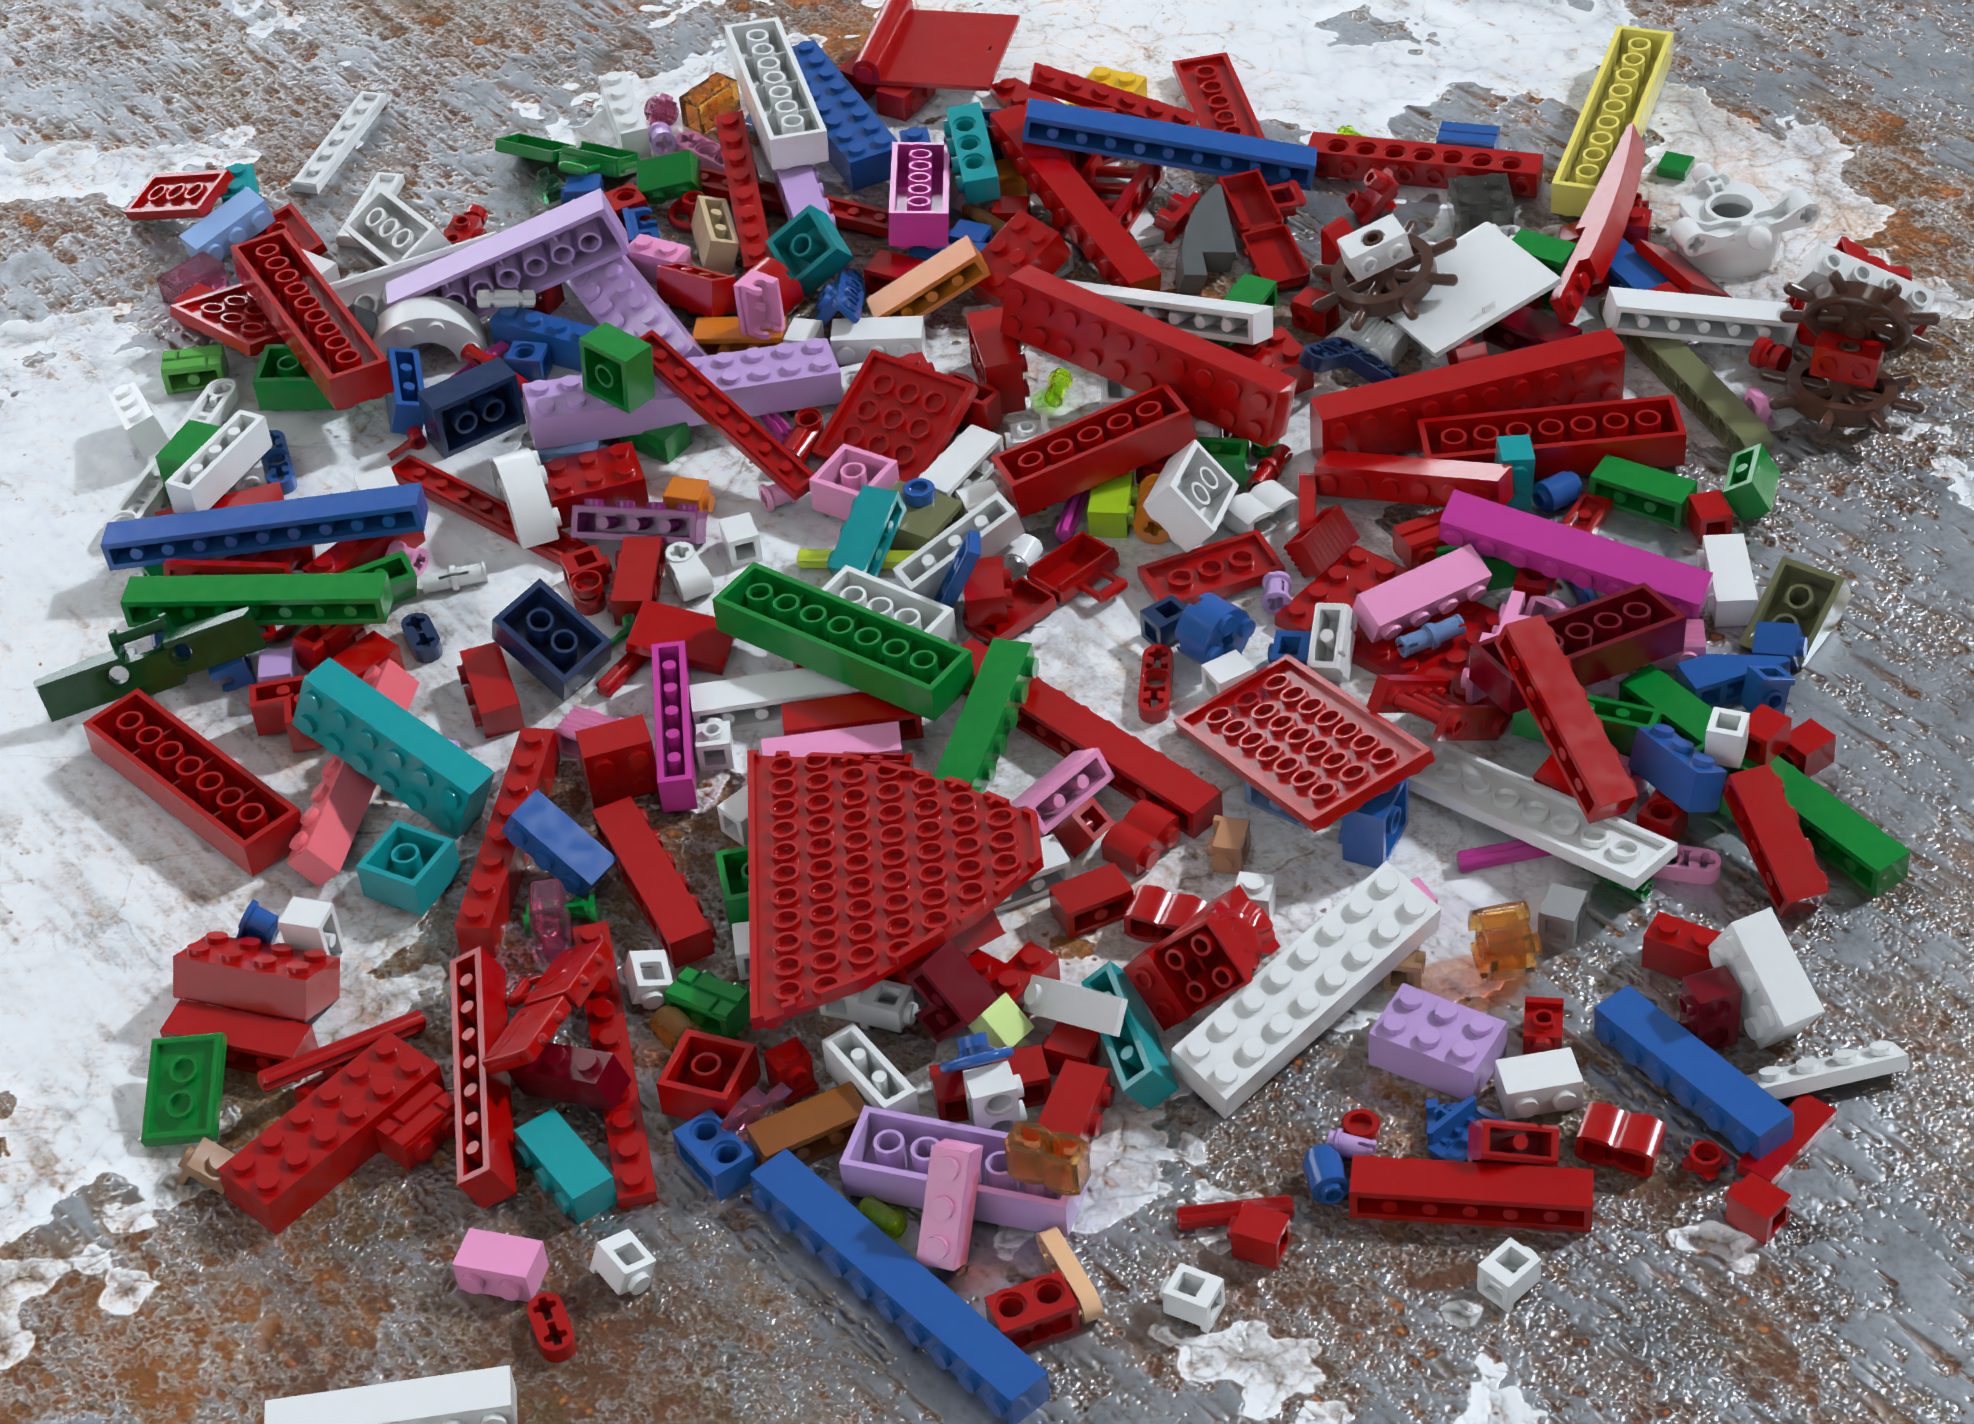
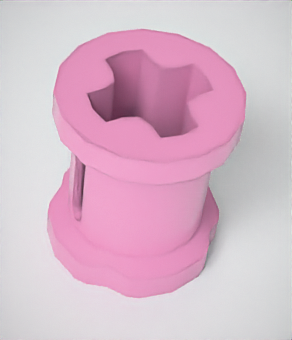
M776 483L769 486L765 484L758 486L761 502L767 512L774 511V507L790 501L794 504L799 501V499L796 501L792 499Z
M394 540L389 545L385 557L404 550L416 575L422 574L428 564V552L423 548L418 547L414 549L408 547L406 543L400 540Z

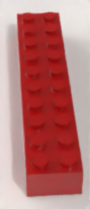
M286 229L230 246L238 279L335 411L350 409L355 404L370 399H379L385 394L394 392L388 360Z
M1026 265L1008 276L1000 326L1001 333L1139 393L1167 382L1190 410L1192 416L1242 438L1249 439V441L1265 448L1270 447L1286 435L1297 378L1031 265Z
M1608 328L1309 398L1310 448L1317 461L1329 450L1392 455L1417 449V419L1623 400L1626 349L1613 330Z

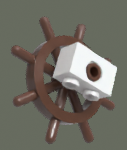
M1393 213L1337 239L1341 257L1335 265L1315 264L1312 267L1314 275L1331 277L1334 292L1314 301L1311 309L1315 313H1319L1339 303L1344 309L1355 314L1350 323V328L1355 332L1362 329L1368 317L1389 316L1403 311L1409 320L1414 321L1419 316V312L1414 305L1428 294L1433 285L1455 286L1458 283V277L1455 274L1437 273L1435 257L1454 249L1457 246V240L1454 237H1448L1429 246L1426 241L1413 235L1418 226L1415 220H1408L1404 227H1402ZM1421 264L1419 271H1410V269ZM1350 278L1356 279V282L1347 285ZM1401 282L1407 283L1404 286L1400 287ZM1369 289L1366 295L1359 294Z

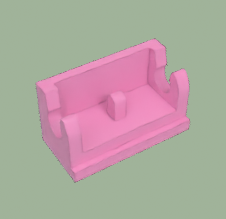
M751 269L733 285L740 331L745 336L748 334L762 340H769V333L762 330L772 329L776 332H782L786 328L779 279Z

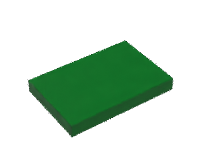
M223 1032L152 1039L141 1143L145 1147L200 1143L203 1137L211 1141H218L228 1039Z

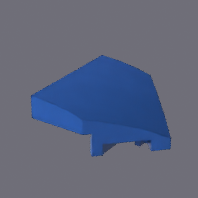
M1468 1096L1463 1102L1439 1104L1438 1098L1425 1099L1429 1156L1433 1160L1468 1162L1469 1123L1479 1119L1506 1120L1482 1106L1477 1107L1475 1096Z

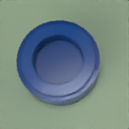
M912 479L906 482L902 488L903 500L911 507L928 506L936 497L934 484L928 479Z

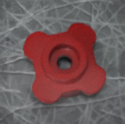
M1710 1140L1695 1142L1691 1146L1690 1155L1682 1159V1167L1685 1170L1694 1171L1707 1181L1717 1179L1720 1168L1729 1164V1155L1722 1151L1717 1143Z

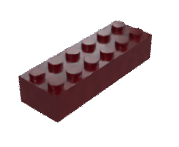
M1645 582L1545 618L1548 626H1551L1555 632L1556 641L1561 651L1569 658L1572 671L1579 685L1583 687L1607 680L1684 650L1687 617ZM1498 635L1471 644L1469 679L1508 715L1527 709L1528 706L1494 643Z

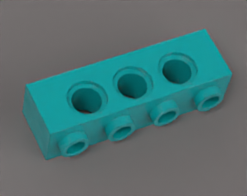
M980 102L947 107V120H942L945 138L950 137L946 139L949 156L955 155V157H951L953 174H959V176H955L958 194L964 193L966 205L1001 199L998 173Z

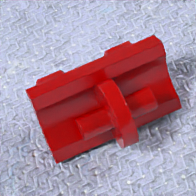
M1387 167L1382 172L1371 168L1363 180L1368 187L1364 193L1355 189L1346 196L1345 200L1349 208L1355 212L1359 222L1365 226L1375 215L1380 216L1384 210L1393 213L1397 209V205L1393 200L1398 195L1397 190L1400 188V185L1394 179L1393 171Z
M1193 191L1186 198L1175 192L1170 197L1167 208L1161 207L1158 210L1153 226L1165 231L1163 241L1172 244L1181 232L1185 231L1195 204L1201 198L1200 194Z

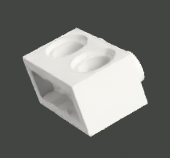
M1008 1060L963 1071L969 1124L971 1126L1023 1135L1021 1123L1027 1122V1115L1024 1103L1019 1098L1025 1096L1020 1075L1012 1074Z

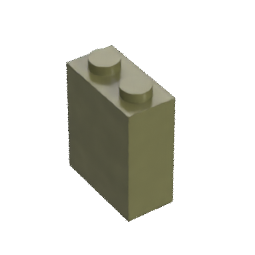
M897 480L889 490L898 491L903 500L902 488L906 482ZM935 492V500L925 507H911L904 502L907 509L890 546V550H919L964 516L963 501Z

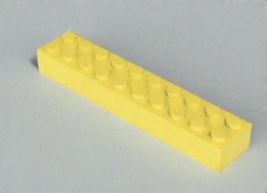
M1617 25L1553 178L1550 213L1568 217H1582L1628 124L1634 123L1642 139L1672 63L1674 32Z

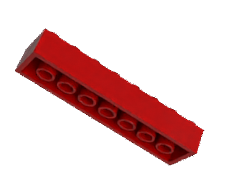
M1674 395L1417 419V453L1420 458L1494 464L1497 436L1530 435L1535 455L1534 480L1548 478L1562 471H1572L1577 475L1592 474L1606 454L1652 468L1685 465L1687 433Z
M139 688L82 723L93 754L250 876L254 877L291 852L292 849L289 848V844L303 825L300 823L302 817L300 809Z

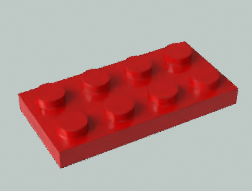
M228 169L154 174L124 211V214L130 221L203 218L211 213L213 210L212 206L218 198L227 192V187L234 179V176Z
M1258 529L1192 549L1188 553H1179L1137 567L1138 578L1155 603L1173 594L1182 603L1188 605L1190 603L1196 605L1202 600L1198 596L1204 593H1214L1222 598L1262 585V579L1268 572H1286L1285 566Z

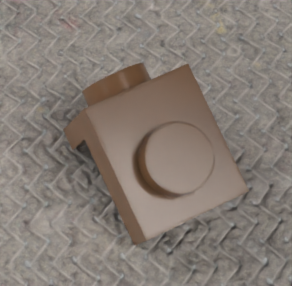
M203 1137L198 1147L194 1149L189 1146L180 1160L178 1167L182 1168L183 1172L177 1182L184 1185L190 1176L223 1195L225 1191L217 1169L235 1154Z

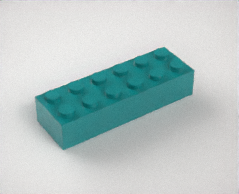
M330 657L303 678L292 725L303 734L314 739L330 753L344 760L357 772L364 774L384 791L394 795L408 805L410 809L424 816L440 830L445 831L456 840L482 817L495 774L493 770Z

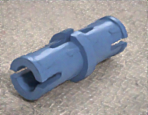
M1455 614L1435 624L1431 622L1423 624L1420 630L1397 637L1396 645L1403 644V647L1397 648L1403 658H1406L1429 647L1432 650L1440 647L1442 642L1466 633V626L1458 627V625L1464 624V620L1459 614Z

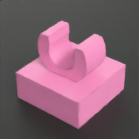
M1748 388L1742 402L1765 425L1773 423L1774 419L1770 415L1772 409H1770L1768 404L1769 400L1773 397H1766L1759 388Z

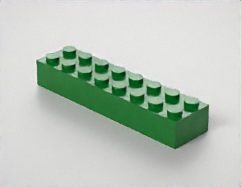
M755 562L749 565L712 599L718 631L934 722L975 681L971 650Z

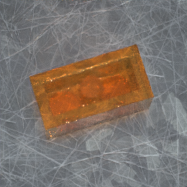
M716 72L681 95L679 103L683 126L704 134L716 126L715 116L736 112L741 109L737 80Z

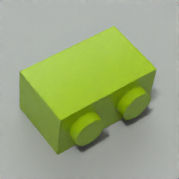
M1129 472L1122 477L1113 478L1091 490L1087 510L1090 536L1128 538L1130 525H1133L1136 506L1134 505L1137 503V495L1139 493V485H1134V472Z

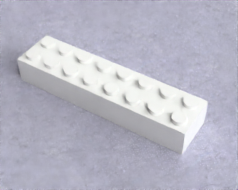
M779 17L724 25L727 57L772 170H786L794 166L816 165L820 162L829 161L827 130Z
M1385 861L1252 978L1253 981L1240 988L1171 1049V1069L1216 1112L1226 1119L1432 936L1439 928L1442 908L1388 861Z

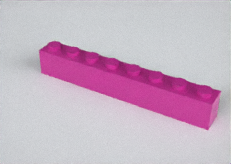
M1455 489L1439 521V539L1451 546L1463 547L1471 544L1475 551L1482 556L1495 557L1507 561L1516 567H1526L1541 572L1549 578L1566 580L1580 588H1590L1606 595H1611L1645 582L1683 613L1687 619H1699L1711 590L1713 572Z

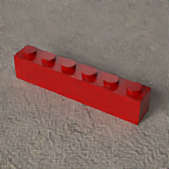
M1329 450L1314 465L1316 494L1319 496L1444 507L1447 506L1454 489L1502 505H1506L1514 496L1512 465Z
M1542 614L1505 624L1494 643L1588 824L1627 813L1638 797L1635 783L1625 772L1617 749L1611 745L1607 738L1601 719L1595 715L1588 702L1586 690L1583 686L1579 685L1572 671L1569 658L1563 654L1556 641L1553 628L1548 626Z
M628 796L591 810L597 837L601 844L617 858L614 863L615 868L661 947L665 950L674 969L714 954L712 938L717 937L714 924L710 917H703V909L697 895L689 894L690 890L683 872H676V864L671 852L662 849L663 843L656 828L650 829V821L644 807L638 808L632 797Z
M1353 1155L1349 1190L1350 1218L1591 1232L1594 1169Z

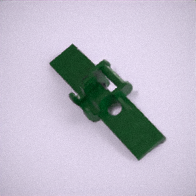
M249 606L175 629L167 612L159 613L158 619L120 632H117L116 629L108 631L109 641L113 650L33 681V684L51 721L54 722L121 699L137 688L150 696L177 687L187 682L188 675L266 649L267 646ZM162 631L164 632L160 646L156 649L141 654L137 653L136 648L125 649L124 644ZM179 644L187 645L192 650V653L186 658H180L175 646ZM115 666H122L127 669L129 675L125 679L118 680L113 678L109 671Z

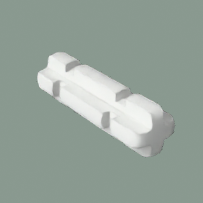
M478 290L476 303L480 308H490V305H494V308L514 306L518 308L519 305H523V308H533L536 304V294L534 290H522V293L518 292V290H494V292Z

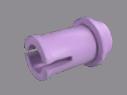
M1338 1128L1337 1131H1329L1326 1144L1332 1146L1340 1156L1352 1159L1353 1155H1374L1377 1140L1343 1133V1128Z

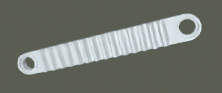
M220 378L209 383L168 439L171 440L188 420L222 427V423L228 421L229 412L239 400L236 382L233 379ZM155 456L110 515L107 523L155 517V512L160 511L161 506L166 507L167 495Z

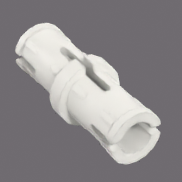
M484 561L457 568L455 565L448 566L449 569L420 574L424 595L451 588L457 591L460 590L461 586L488 582Z

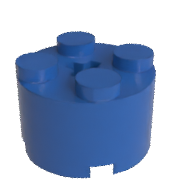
M1204 593L1198 596L1202 599L1196 605L1190 603L1185 608L1175 630V638L1180 643V647H1176L1180 653L1201 665L1235 649L1242 655L1248 639L1253 635L1256 628L1255 621L1250 619L1246 611L1214 593Z

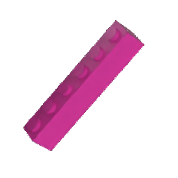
M685 640L651 644L657 783L663 813L698 809L693 715L689 690L691 675Z

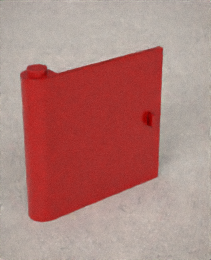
M885 0L853 65L852 73L859 82L871 85L989 91L1020 21V15L913 9L912 0Z

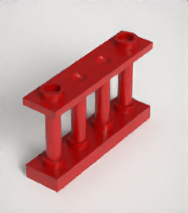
M1098 154L1091 156L1080 173V176L1095 194L1121 195L1117 200H1100L1128 233L1164 179L1161 165L1142 162L1138 167L1104 166L1102 156ZM1103 177L1131 179V181L1127 184L1096 182V179ZM1052 214L1051 226L1064 239L1068 232L1064 227L1059 226L1055 216Z
M310 545L200 560L167 559L163 563L164 576L291 574L292 570H303L304 566L316 558L315 546Z
M1378 674L1366 708L1376 713H1411L1435 724L1436 728L1432 739L1436 741L1499 740V737L1505 733L1509 724L1508 714L1498 705H1472L1450 695L1449 688L1452 681L1441 675Z

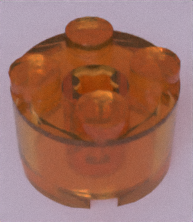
M1525 900L1470 910L1468 931L1475 930L1476 932L1475 942L1470 943L1471 952L1480 977L1482 979L1487 978L1486 983L1531 975L1537 971L1535 955L1542 953V946L1538 933H1531L1529 925L1530 910Z

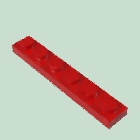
M1036 62L1031 70L1029 90L1080 106L1114 108L1118 114L1196 126L1197 113L1187 109L1172 106L1159 100H1153Z

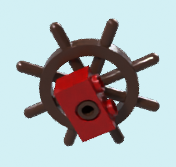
M1821 331L1815 343L1812 357L1802 349L1795 350L1793 358L1798 363L1793 365L1788 373L1763 368L1759 371V378L1761 380L1785 385V396L1771 398L1768 403L1770 409L1780 410L1792 407L1801 415L1819 422L1818 430L1822 433L1830 431L1832 426L1846 428L1872 426L1880 434L1886 435L1890 432L1891 426L1885 419L1894 410L1920 415L1924 412V405L1921 402L1897 397L1898 387L1911 384L1913 377L1910 373L1889 375L1881 369L1886 343L1864 338L1853 339L1845 334L1832 331Z

